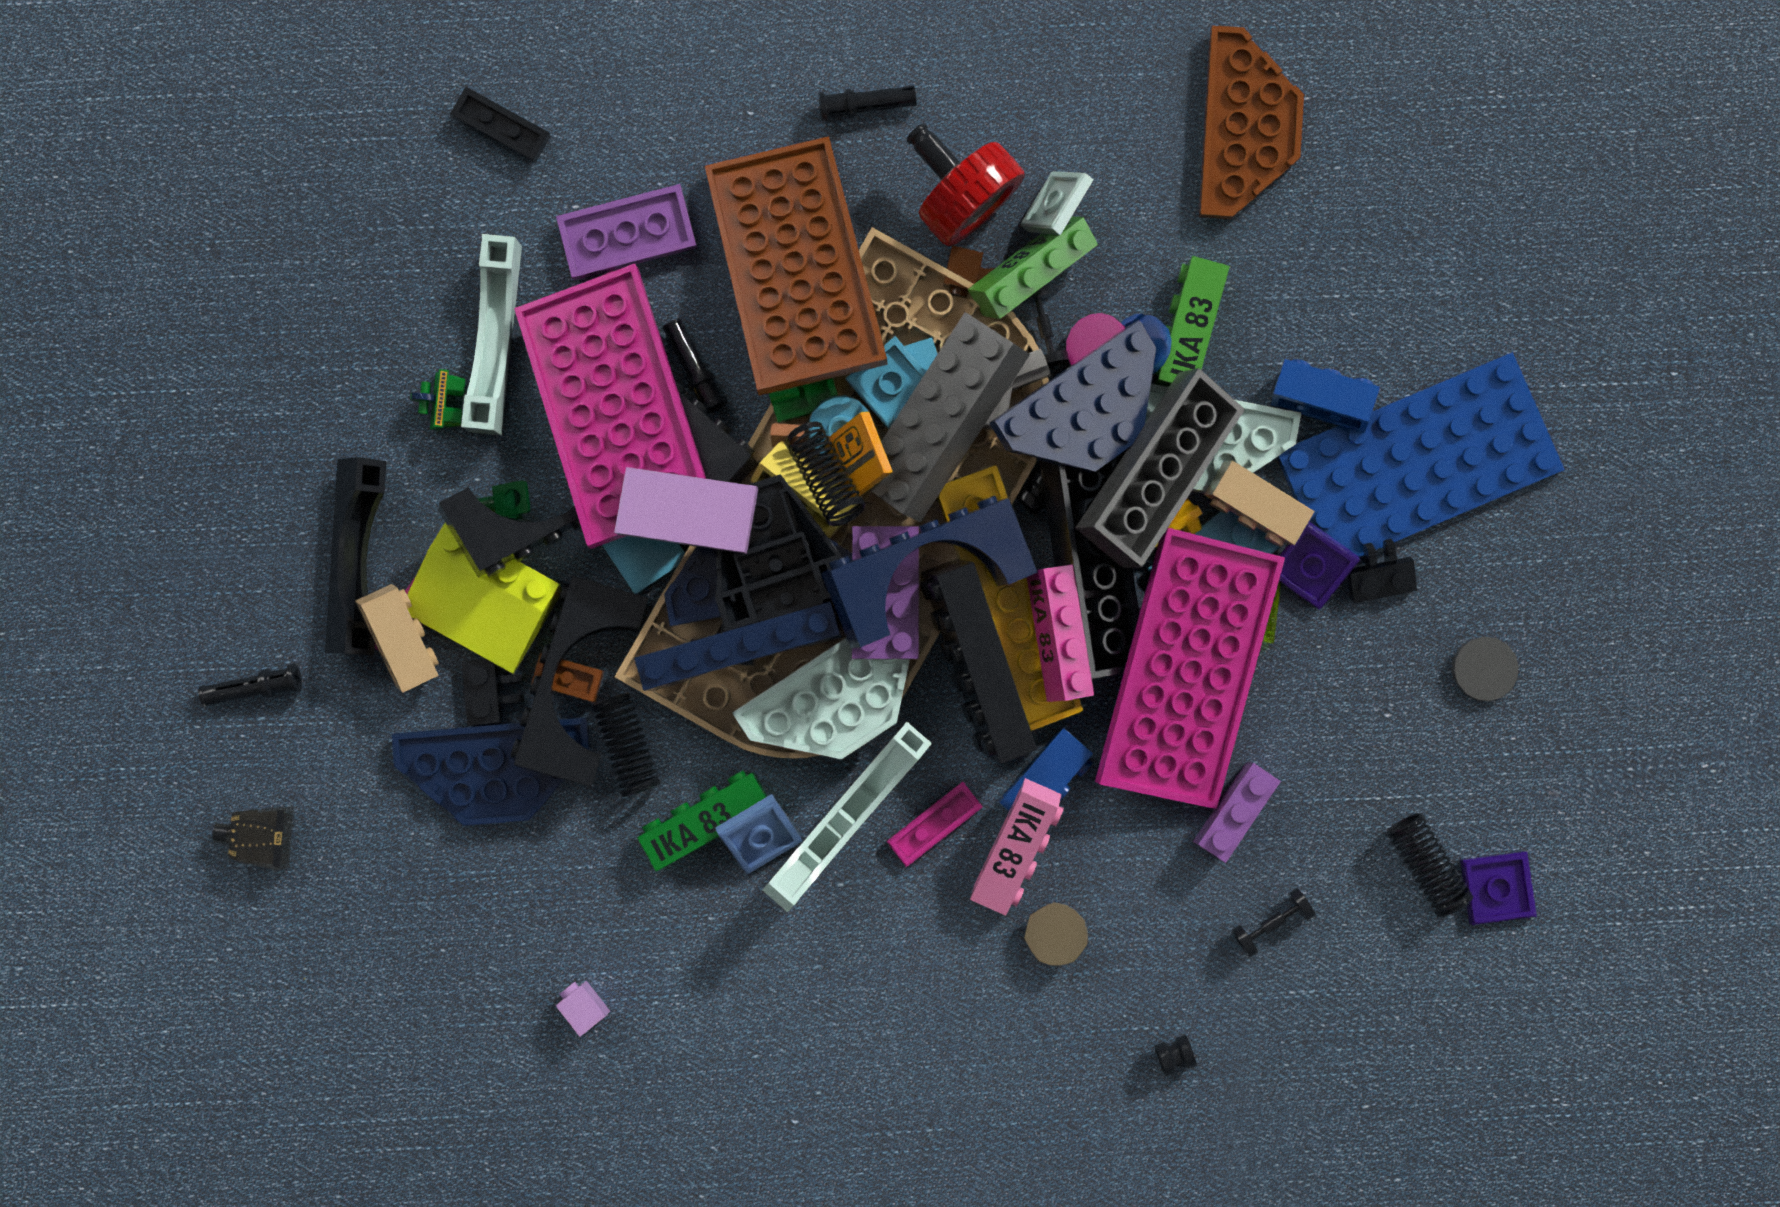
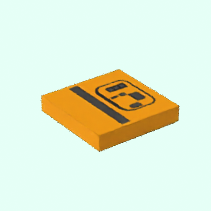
M860 412L829 436V441L833 443L832 447L836 449L835 454H839V460H842V466L846 467L845 472L849 473V478L853 480L852 484L856 486L855 491L860 493L859 496L893 472L869 412ZM847 480L843 485L849 484L850 482ZM853 493L850 497H855L856 493Z

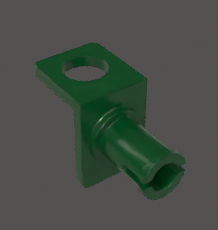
M523 480L492 486V496L477 498L488 509L508 519H522V514L529 513L531 510L528 485Z

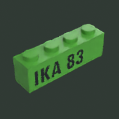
M1072 216L1061 235L1041 233L967 290L973 300L980 306L979 310L983 316L1001 319L1096 247L1098 243L1084 217Z
M1192 256L1187 265L1182 263L1177 282L1182 284L1179 295H1173L1168 313L1173 314L1171 325H1165L1169 329L1172 340L1171 350L1165 364L1153 374L1156 375L1154 384L1169 387L1179 372L1197 368L1202 369L1230 266Z

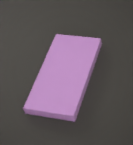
M626 467L614 533L617 535L747 554L758 487Z

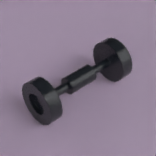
M1044 285L1022 303H1036L1039 315L1036 317L1040 337L1045 340L1048 353L1044 354L1049 368L1068 362L1069 356L1067 350L1054 351L1051 341L1053 332L1049 315L1044 313L1042 305L1043 300L1053 296L1051 285Z
M1298 888L1289 893L1294 904L1293 907L1282 914L1279 911L1260 923L1261 927L1248 935L1241 925L1231 930L1235 939L1249 958L1258 953L1252 940L1263 933L1268 935L1286 923L1285 919L1297 911L1306 921L1316 916L1312 906Z

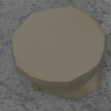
M1053 902L1030 914L1024 939L1038 962L1050 966H1062L1075 962L1088 944V932L1085 920L1076 910L1068 905Z

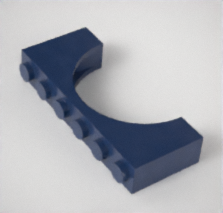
M996 496L986 498L977 502L979 508L969 513L967 507L948 514L950 520L939 524L937 519L918 526L920 533L909 536L908 531L889 538L891 544L881 549L877 543L859 550L861 555L859 558L850 561L849 557L845 556L830 562L831 569L821 574L850 648H861L891 635L887 624L885 608L890 580L902 560L924 544L941 542L965 549L984 564L993 577L996 586L1009 585L1037 573L1009 498L997 501Z
M831 602L635 657L634 659L643 691H655L729 666L792 649L813 646L841 638L842 636Z

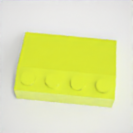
M444 523L429 547L407 594L412 604V607L408 608L411 618H417L423 625L514 674L558 601L562 588L559 583L525 564L517 562L516 559L505 563L506 568L492 577H488L485 574L478 578L448 526Z

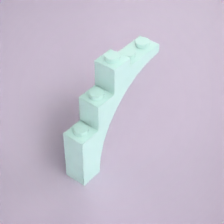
M906 722L794 851L762 891L788 912L932 743Z

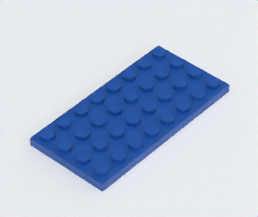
M1513 352L1372 411L1365 433L1337 426L1296 443L1293 447L1276 457L1294 499L1315 511L1309 522L1359 557L1364 555V544L1372 543L1377 550L1383 547V541L1386 539H1392L1393 542H1396L1565 470Z

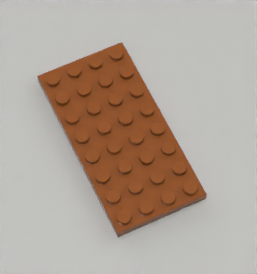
M829 136L706 165V175L758 395L888 365Z

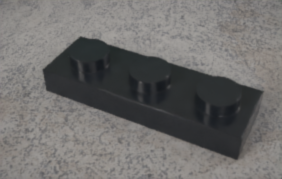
M468 87L464 88L450 113L452 118L534 163L537 162L551 137L548 131Z

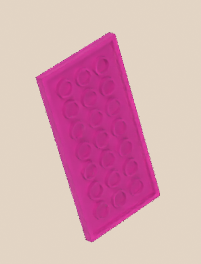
M636 264L514 308L584 538L590 549L625 537L624 535H617L614 533L626 467L706 479Z
M1167 528L1157 546L1097 771L1096 783L1217 809L1285 557Z

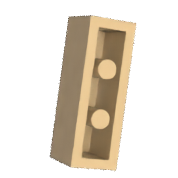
M1233 460L1222 463L1204 494L1212 500L1211 506L1226 514L1228 511L1233 512L1239 516L1237 521L1251 530H1255L1257 527L1267 533L1264 537L1266 540L1279 547H1282L1283 544L1295 545L1315 512Z
M390 584L355 601L397 689L403 693L439 676L435 669V666L439 665L437 657L431 647L425 648L421 637L425 636L424 629L417 618L412 620L408 611L412 604L404 589L399 591L397 587Z

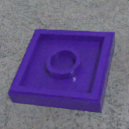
M1308 522L1296 544L1286 545L1279 554V556L1285 557L1279 582L1320 610L1360 561V557L1314 524Z
M1519 851L1460 859L1463 882L1466 883L1465 888H1469L1474 896L1467 905L1469 924L1478 925L1537 917L1528 852Z

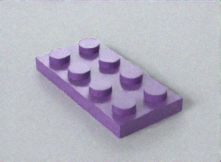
M680 184L556 216L573 280L697 248Z
M852 526V560L861 557L859 552L861 549L877 543L881 549L891 544L889 538L908 531L909 536L919 533V527ZM919 547L908 554L898 565L887 589L885 608L887 624L891 635L861 648H852V659H919Z

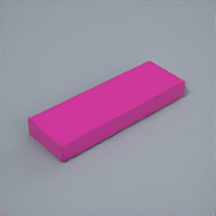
M962 781L886 842L907 867L983 806Z

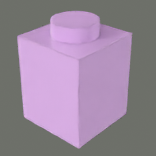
M587 981L580 986L576 982L572 983L559 994L563 1000L556 1005L579 1037L610 1012Z

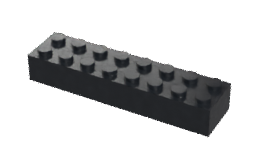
M1115 457L1099 470L1092 473L1079 471L1078 468L1066 465H1056L1039 460L1055 567L1073 564L1091 678L1095 679L1124 673L1139 618L1133 568H1122L1075 529L1117 466V459Z

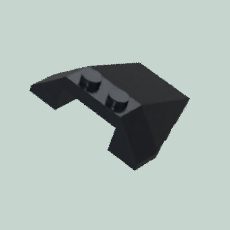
M781 474L749 484L757 486L758 493L747 554L717 550L716 603L725 631L832 602L821 573L831 569L830 562L843 556L832 544Z

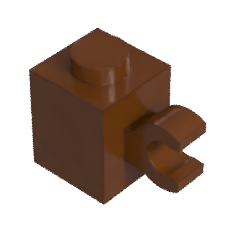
M952 245L947 269L969 282L975 284L995 268L987 269L981 267L984 252ZM945 276L943 287L949 288L948 292L952 296L967 298L968 288Z

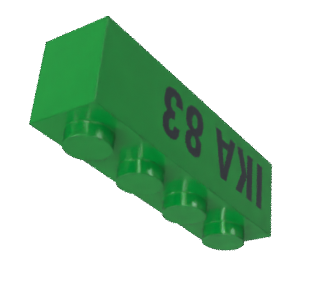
M743 770L727 779L730 785L718 791L717 787L714 786L700 794L701 802L690 807L688 802L670 811L673 817L661 823L660 819L657 818L642 827L644 834L637 838L656 872L719 837L715 829L717 826L768 797L754 772L747 775Z

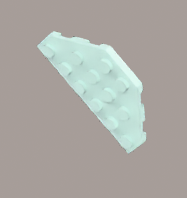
M1151 384L1145 422L1169 387ZM1235 400L1245 410L1192 491L1205 494L1224 461L1233 460L1254 473L1293 447L1297 440L1301 413Z
M845 638L732 712L750 741L843 759L897 723L910 659H852V648H850L848 640Z

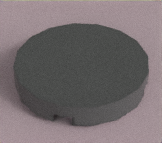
M1478 637L1469 640L1458 648L1452 659L1451 673L1453 680L1455 679L1459 690L1464 695L1473 700L1492 701L1502 698L1512 690L1518 679L1519 665L1515 653L1506 643L1497 638Z

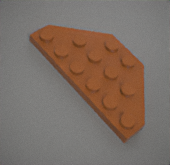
M1212 25L1210 29L1199 217L1232 219L1301 157L1304 94L1296 85L1293 86L1281 73L1283 70L1267 52H1263L1255 44L1252 36L1244 27Z

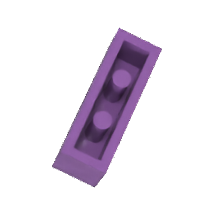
M1246 762L1218 803L1217 809L1213 810L1193 842L1218 860L1226 863L1281 781L1255 763Z

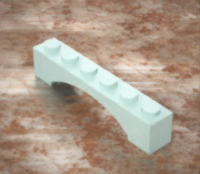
M482 234L479 260L480 309L478 333L471 378L467 394L464 396L461 424L462 428L472 433L502 434L515 315L514 308L516 306L522 245L515 237Z

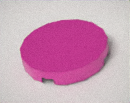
M1104 313L1090 314L1080 319L1072 327L1066 340V350L1070 364L1073 365L1122 331L1125 326L1113 316Z

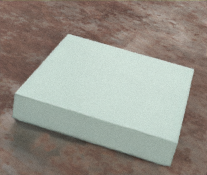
M1051 172L1020 226L1028 232L1061 235L1094 179L1086 173Z

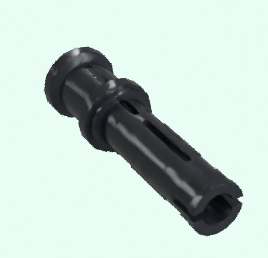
M914 85L867 92H854V90L845 89L844 93L825 95L824 92H818L822 122L827 121L829 117L847 115L848 118H854L860 112L914 107L917 105Z
M679 318L665 324L662 329L671 342L689 378V390L694 391L699 402L708 409L705 415L725 406L728 401L726 397L721 396L714 382L716 378L714 373L707 371L691 338L685 330L682 320Z
M295 663L289 664L287 668L274 671L263 669L257 676L200 686L198 690L199 700L202 705L209 706L256 695L271 698L275 696V693L292 690V692L296 693L302 690V676L299 667Z

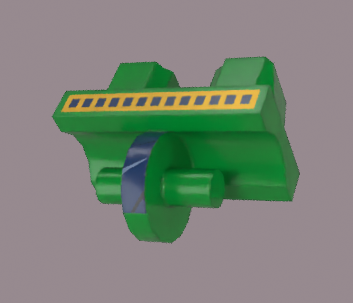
M438 369V372L435 373L433 394H430L431 383L424 381L421 382L420 393H410V400L419 402L418 414L428 415L429 404H432L429 430L440 431L443 427L450 428L461 425L462 409L445 407L446 395L463 397L465 390V379L449 375V370Z

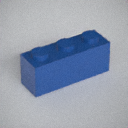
M1285 359L1273 393L1271 405L1285 410L1300 412L1308 417L1365 433L1380 386L1374 385L1373 382L1365 378L1353 379L1342 376L1339 371L1326 368L1322 370L1312 367L1303 360L1294 359L1291 361Z
M1060 728L998 802L1010 810L1025 778L1060 793L1061 801L1071 789V786L1068 785L1070 780L1076 774L1081 777L1093 762L1089 758L1093 753L1067 730Z

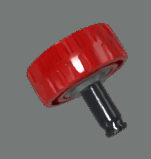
M924 123L918 125L907 137L908 144L914 146L917 154L941 179L921 205L919 217L929 230L946 246L959 243L984 224L1013 195L1025 177L1023 169L997 142H990L980 147L959 162L941 140L928 130V126Z

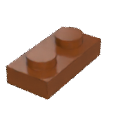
M540 653L531 684H533L535 675L542 676L545 664L540 663L542 653ZM562 659L554 677L552 690L595 702L604 671Z

